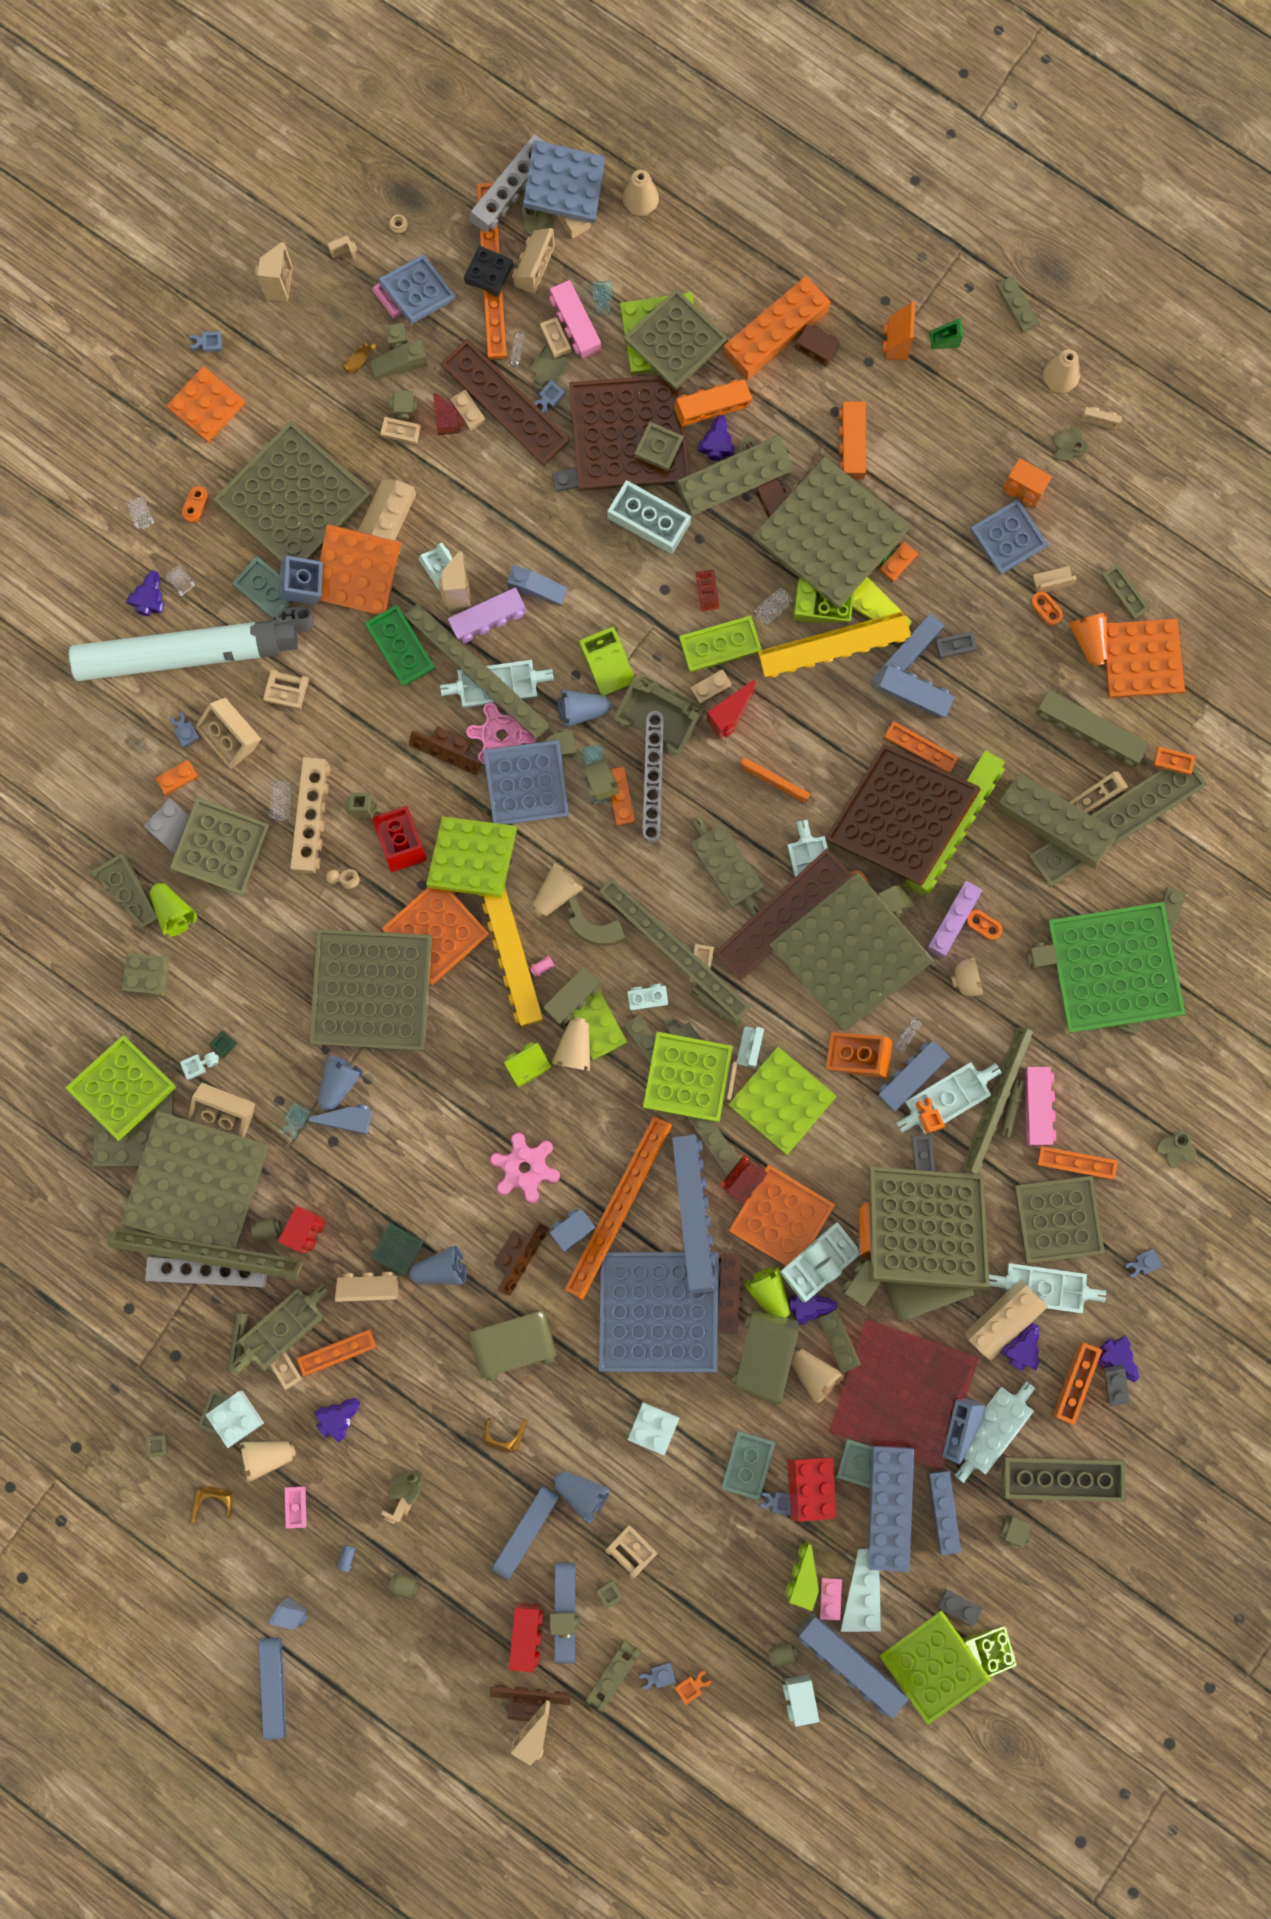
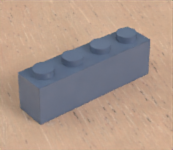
M890 664L882 667L874 688L938 718H945L955 697L949 694V690L933 687L932 682L927 680L921 681L916 678L915 674L910 672L904 673L896 665Z
M926 1041L918 1049L921 1053L917 1057L912 1055L905 1062L907 1067L903 1071L899 1068L891 1076L894 1080L890 1084L885 1082L878 1089L880 1094L877 1097L893 1113L950 1057L934 1041L930 1042V1044Z
M950 1471L927 1472L938 1553L941 1555L961 1553Z

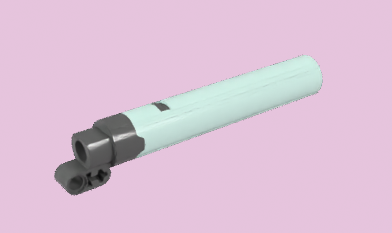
M306 606L284 608L277 611L275 615L276 620L72 645L69 649V663L74 679L76 681L276 656L280 655V651L298 649L297 632L310 630L314 626L311 611Z

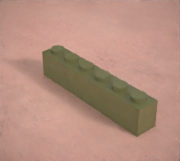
M1048 690L1035 713L1039 715L1038 717L1041 720L1054 723L1055 727L1062 731L1067 730L1072 733L1074 738L1083 739L1089 742L1088 744L1091 747L1104 750L1106 755L1122 760V763L1128 767H1136L1149 746V743L1051 690Z

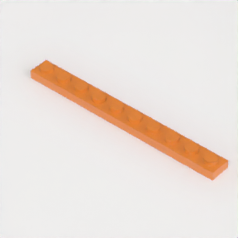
M494 183L477 184L478 202ZM498 224L493 230L490 228L487 233L480 229L481 246L500 254ZM484 290L488 360L507 359L503 293L501 290L499 297H495Z
M653 1116L565 1291L584 1299L672 1127L670 1123Z

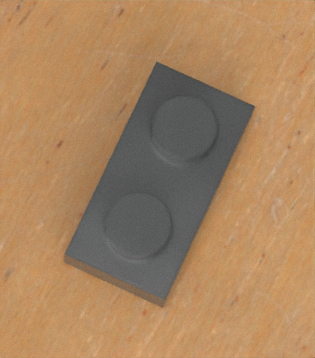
M577 468L552 473L556 492L578 488Z
M973 631L939 638L935 641L939 659L977 650Z
M932 1135L913 1136L912 1148L915 1170L935 1172Z
M1123 1364L1104 1368L1107 1398L1110 1407L1129 1403L1126 1372Z
M945 1589L937 1606L939 1609L973 1627L982 1611L981 1607L948 1589Z

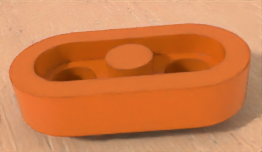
M196 486L189 492L182 509V515L189 523H196L201 519L209 500V495L205 488ZM197 493H201L200 497H195ZM189 510H194L192 514H188Z
M1046 592L1034 594L1031 599L1032 608L1047 625H1058L1063 618V612ZM1041 600L1043 605H1039L1037 601ZM1049 615H1054L1055 619H1050Z
M980 910L970 912L966 919L969 928L988 940H996L1002 935L1003 928L1001 924ZM978 918L979 923H973L972 919ZM989 928H993L995 934H990Z

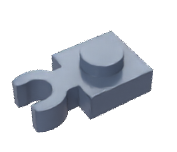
M221 331L202 332V337L190 335L191 341H197L195 345H190L192 351L203 348L204 353L223 352Z
M551 380L539 393L542 399L535 401L534 404L537 407L543 405L541 411L546 414L548 406L555 407L566 393Z
M179 712L181 716L180 721L176 722L173 717L170 720L174 726L178 727L174 732L185 748L198 741L200 737L190 721L185 724L186 717L182 712Z
M1154 1249L1136 1256V1263L1131 1262L1124 1265L1125 1268L1130 1266L1134 1268V1272L1129 1277H1136L1139 1271L1146 1275L1162 1267Z
M760 1492L761 1496H765L766 1502L764 1504L758 1503L759 1507H770V1512L791 1516L790 1495L773 1492L771 1496L769 1493Z
M670 1662L651 1667L652 1674L641 1673L639 1675V1679H648V1683L642 1685L643 1690L649 1689L653 1683L656 1684L657 1689L676 1683Z

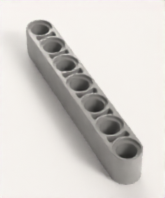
M658 711L650 712L646 719L643 838L648 843H655L660 837L664 720L662 714ZM652 718H658L660 720V723L658 725H652L650 723V720ZM652 736H657L660 741L657 744H652L649 739ZM657 755L659 760L653 763L649 761V757ZM651 773H655L658 775V779L650 781L648 776ZM650 792H655L658 797L655 800H650L647 795ZM651 810L657 813L654 819L647 817V813ZM649 829H654L657 834L655 837L650 838L646 835V832Z

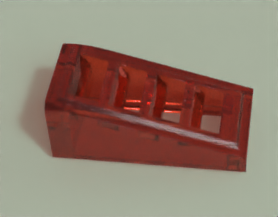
M714 569L695 572L701 611L719 609ZM711 578V580L700 581V579Z

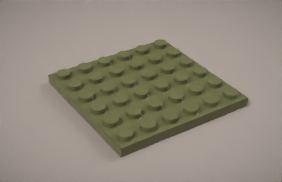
M290 421L213 500L282 563L285 556L310 559L323 546L327 524L342 527L372 495Z
M824 457L760 527L752 539L840 609L912 526L828 458Z
M858 872L769 944L844 1031L934 961Z
M317 929L309 1044L425 1051L432 935Z
M157 1111L121 1224L160 1236L237 1249L270 1145Z
M870 1166L868 1174L872 1281L987 1290L990 1287L984 1176Z

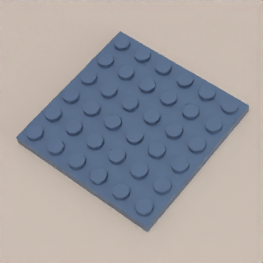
M607 1252L601 1264L599 1372L718 1373V1285H714L715 1291L691 1294L688 1286L685 1252ZM711 1252L715 1256V1266H712L713 1273H716L718 1281L719 1253Z

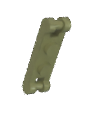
M627 1640L623 1641L585 1701L590 1705L592 1703L598 1707L597 1710L601 1713L607 1707L642 1651L637 1647L635 1649L629 1645L630 1642ZM624 1652L631 1655L628 1660L622 1656ZM598 1692L605 1695L603 1700L596 1697Z

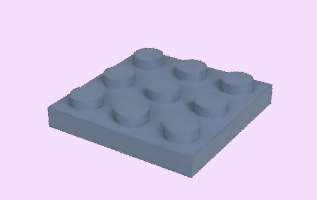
M424 254L384 275L378 281L410 324L453 302L456 298V295Z
M1018 499L970 528V531L999 575L1048 547L1047 542Z

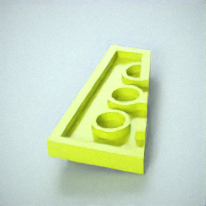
M868 577L854 592L852 609L869 620L901 612ZM907 617L908 625L910 627L912 621Z

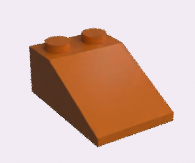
M915 302L909 303L889 316L888 322L884 323L883 335H886V341H883L882 352H885V359L907 361L914 338Z
M831 1032L826 1070L888 1079L893 1041L886 1036Z

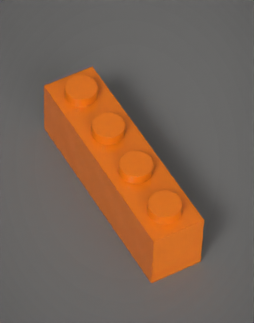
M745 379L740 381L732 380L723 386L719 384L706 391L702 389L692 395H681L676 399L673 408L681 427L717 417V415H724L747 408L752 401V396Z
M843 402L842 408H839L838 413L839 420H842V426H839L838 432L839 437H842V444H839V455H842V461H839V468L853 479H865L866 402Z
M1079 1342L1052 1414L1053 1417L1075 1425L1101 1355V1349L1084 1342Z

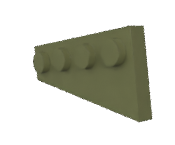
M125 853L119 854L91 871L92 875L114 896L115 900L126 909L127 913L141 928H146L158 921L153 904Z

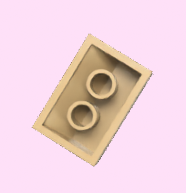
M552 228L534 230L532 236H528L525 245L527 248L525 252L521 253L518 269L515 268L512 274L514 287L533 294L536 293L555 247L554 229Z
M285 243L278 244L260 257L259 265L255 267V276H258V284L261 285V292L264 293L266 300L288 302L293 266Z
M226 698L210 703L194 727L230 769L253 752L261 741L258 734Z
M201 1083L192 1096L188 1120L245 1137L253 1117L255 1103Z
M382 1272V1276H374V1273H362V1277H354V1273L342 1274V1278H337L335 1302L399 1299L398 1276H393V1272Z

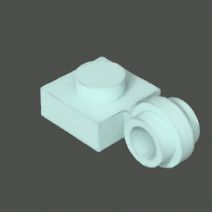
M211 1052L204 1056V1060H201L200 1055L197 1054L181 1061L180 1064L186 1079L191 1080L206 1073L204 1065L213 1067L219 1064V1057L215 1052Z

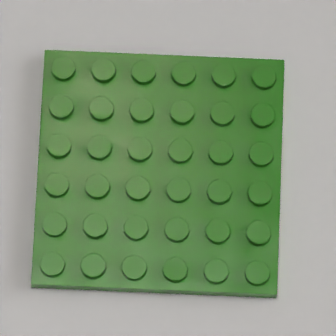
M1164 902L1048 921L1052 945L1054 944L1058 962L1056 967L1068 1033L1178 1017L1186 1014Z

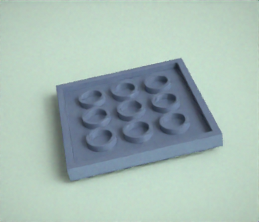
M534 140L522 207L594 224L605 156Z
M559 740L483 750L493 823L511 824L569 816Z

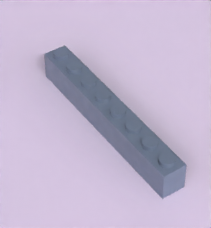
M695 1134L672 1137L689 1291L691 1294L715 1291L714 1285H718L717 1275L713 1273L712 1266H715V1256L710 1251V1247L713 1246L712 1234L709 1235L708 1227H711L710 1216L706 1215V1208H709L708 1197H704V1189H707L705 1177L702 1178L701 1171L705 1170L703 1158L700 1159L699 1154L702 1151V1142L697 1139Z

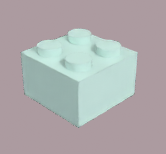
M243 1391L237 1392L206 1414V1417L227 1448L232 1447L264 1424Z
M642 1402L628 1441L665 1456L679 1417Z
M809 1674L785 1678L786 1684L782 1686L785 1699L790 1702V1705H786L789 1720L794 1721L795 1727L819 1722L812 1681Z

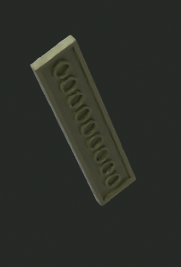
M1193 767L1190 776L1161 769L1091 816L1118 832L1116 840L1110 847L1112 848L1207 786V784L1195 767ZM1050 842L1028 856L1049 888L1086 865Z

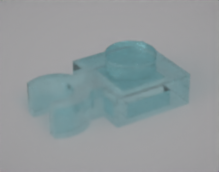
M611 281L592 282L594 302H599L596 308L597 314L600 315L602 307L607 308V314H610L611 309L607 301H612Z
M293 1103L284 1119L289 1124L282 1128L281 1134L285 1135L287 1130H291L292 1135L290 1138L295 1139L297 1127L303 1129L311 1111Z

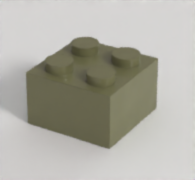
M127 952L122 991L129 994L165 997L170 959L166 956Z
M867 1260L856 1264L852 1270L855 1274L851 1279L847 1278L841 1287L843 1289L842 1294L860 1307L866 1306L881 1283L872 1281L871 1263Z

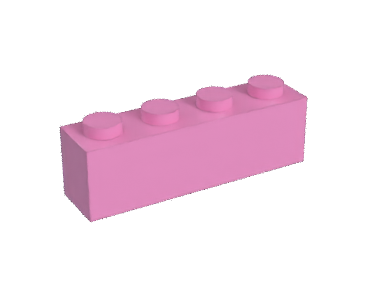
M568 280L550 288V296L548 297L552 307H556L558 320L560 323H564L566 327L564 328L565 334L568 339H572V347L575 354H579L581 359H584L602 351L601 341L571 281Z
M1027 1067L1024 1069L1027 1146H1051L1053 1141H1056V1130H1053V1122H1055L1056 1115L1055 1110H1052L1055 1093L1051 1091V1083H1054V1072H1051V1067Z

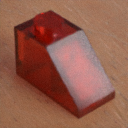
M433 393L438 436L460 433V427L463 426L462 415H458L457 408L437 393Z

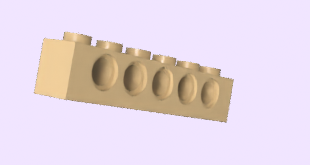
M303 757L290 868L295 873L316 874V869L320 868V858H318V851L322 850L320 833L324 832L325 825L324 821H322V815L326 813L327 808L324 797L328 795L329 784L326 783L327 776H330L331 766L328 765L326 759ZM314 775H319L320 780L318 782H311V778ZM311 794H318L317 800L309 801ZM310 812H315V818L308 820L307 815ZM307 831H314L313 837L305 838ZM311 849V855L303 857L304 850Z

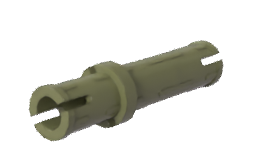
M698 984L691 991L690 995L717 1013L720 1019H725L735 1028L740 1025L743 1018L737 1021Z
M1015 1079L1011 1095L1007 1099L1009 1103L1000 1136L1005 1137L1008 1129L1007 1138H1012L1019 1106L1023 1102L1021 1098L1026 1082L1021 1081L1018 1088L1019 1080Z
M236 1313L235 1327L231 1333L233 1339L227 1369L229 1373L239 1374L231 1363L235 1360V1354L236 1359L242 1355L243 1347L238 1342V1336L240 1340L247 1333L246 1327L249 1314Z

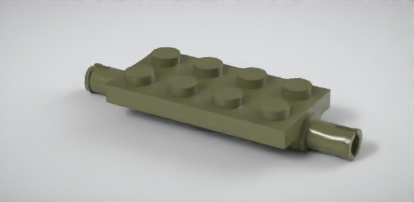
M697 817V821L694 819L691 824L700 837L690 843L691 847L731 908L739 903L745 904L753 917L761 910V907L754 898V894L764 888V885L723 823L709 830L702 817Z
M320 1284L309 1296H305L297 1288L238 1340L245 1350L231 1365L238 1373L252 1361H256L264 1371L324 1319V1316L316 1308V1304L329 1294V1291Z

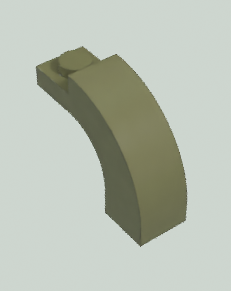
M576 897L568 899L570 904L567 905L570 916H575L569 919V924L581 939L598 946H611L626 940L619 920L603 926L591 924L583 916Z

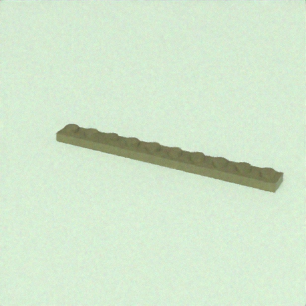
M418 603L404 615L413 627L531 736L537 739L549 728V724Z
M611 878L600 889L599 893L737 1021L747 1013L751 1006L614 879Z
M639 1014L626 1023L624 1027L651 1065L656 1037ZM687 1117L732 1185L749 1174L714 1122Z
M114 1228L107 1241L108 1247L295 1280H297L303 1266L302 1260L120 1228Z

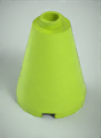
M157 883L151 887L149 894L163 935L166 936L168 934L169 937L179 935L189 929L188 925L191 922L193 924L196 922V912L165 883Z
M776 1266L775 1270L773 1267H769L753 1275L754 1279L751 1281L749 1279L745 1280V1288L765 1313L788 1318L790 1310L778 1266Z

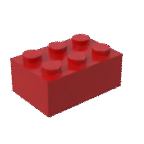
M296 1206L278 1242L301 1253H308L309 1250L313 1251L317 1243L315 1238L318 1233H322L326 1225L324 1222L325 1218L306 1208Z
M823 1456L787 1459L791 1520L802 1522L837 1519L833 1458Z
M517 1602L515 1606L509 1670L533 1673L534 1667H538L540 1651H536L537 1646H540L542 1631H538L539 1625L542 1626L544 1610H540L541 1605Z

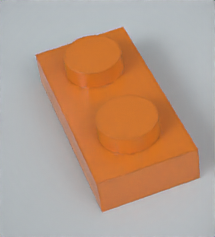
M904 542L882 565L879 571L890 581L894 582L918 556V553Z
M1158 747L1153 766L1190 776L1196 756Z
M187 760L155 779L166 796L199 777L191 762Z

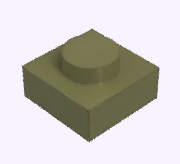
M166 1435L145 1437L147 1458L168 1455Z
M614 1580L596 1590L606 1609L624 1598Z

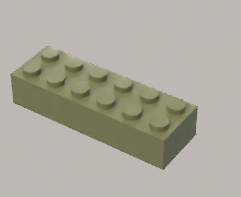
M777 435L674 482L688 515L693 516L789 473L794 469L780 435Z
M1021 773L1017 775L998 803L997 810L1094 870L1110 849L1118 834L1114 829Z
M1002 1456V1497L1005 1499L1125 1502V1461L1121 1459Z

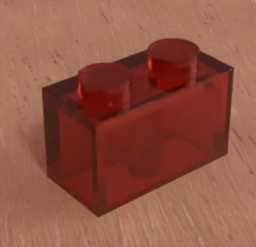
M744 1154L723 1180L721 1186L728 1194L744 1204L752 1196L757 1186L764 1181L768 1173L759 1163Z

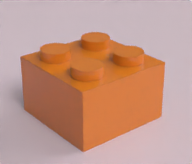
M1019 458L1002 490L1011 497H1017L1026 506L1035 508L1052 476Z

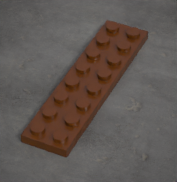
M468 339L463 341L440 363L441 367L466 389L542 466L546 465L570 442V439Z
M826 848L714 953L740 981L743 980L774 951L769 945L774 939L853 875Z

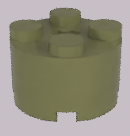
M606 758L590 763L581 769L584 779L590 784L587 788L591 797H593L594 801L598 802L620 793L613 772L608 768L609 763Z

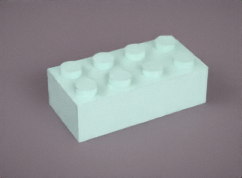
M627 480L607 511L609 520L670 554H673L691 524L690 515Z

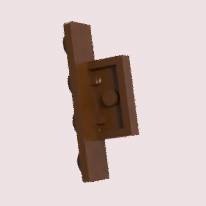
M438 726L430 738L415 731L411 732L409 746L474 775L479 773L481 761L466 755L472 741Z
M537 1221L528 1238L515 1230L512 1231L494 1262L496 1266L507 1272L498 1287L499 1291L510 1296L515 1290L519 1279L525 1273L542 1240L545 1239L549 1230L548 1227Z
M722 1253L718 1311L719 1333L737 1334L738 1310H742L743 1301L742 1298H739V1291L743 1290L744 1278H740L741 1254Z
M504 1685L490 1687V1697L510 1699L508 1719L530 1721L546 1700L553 1704L570 1705L571 1696L562 1691L547 1693L543 1689L527 1691L524 1687H516L515 1689H508Z

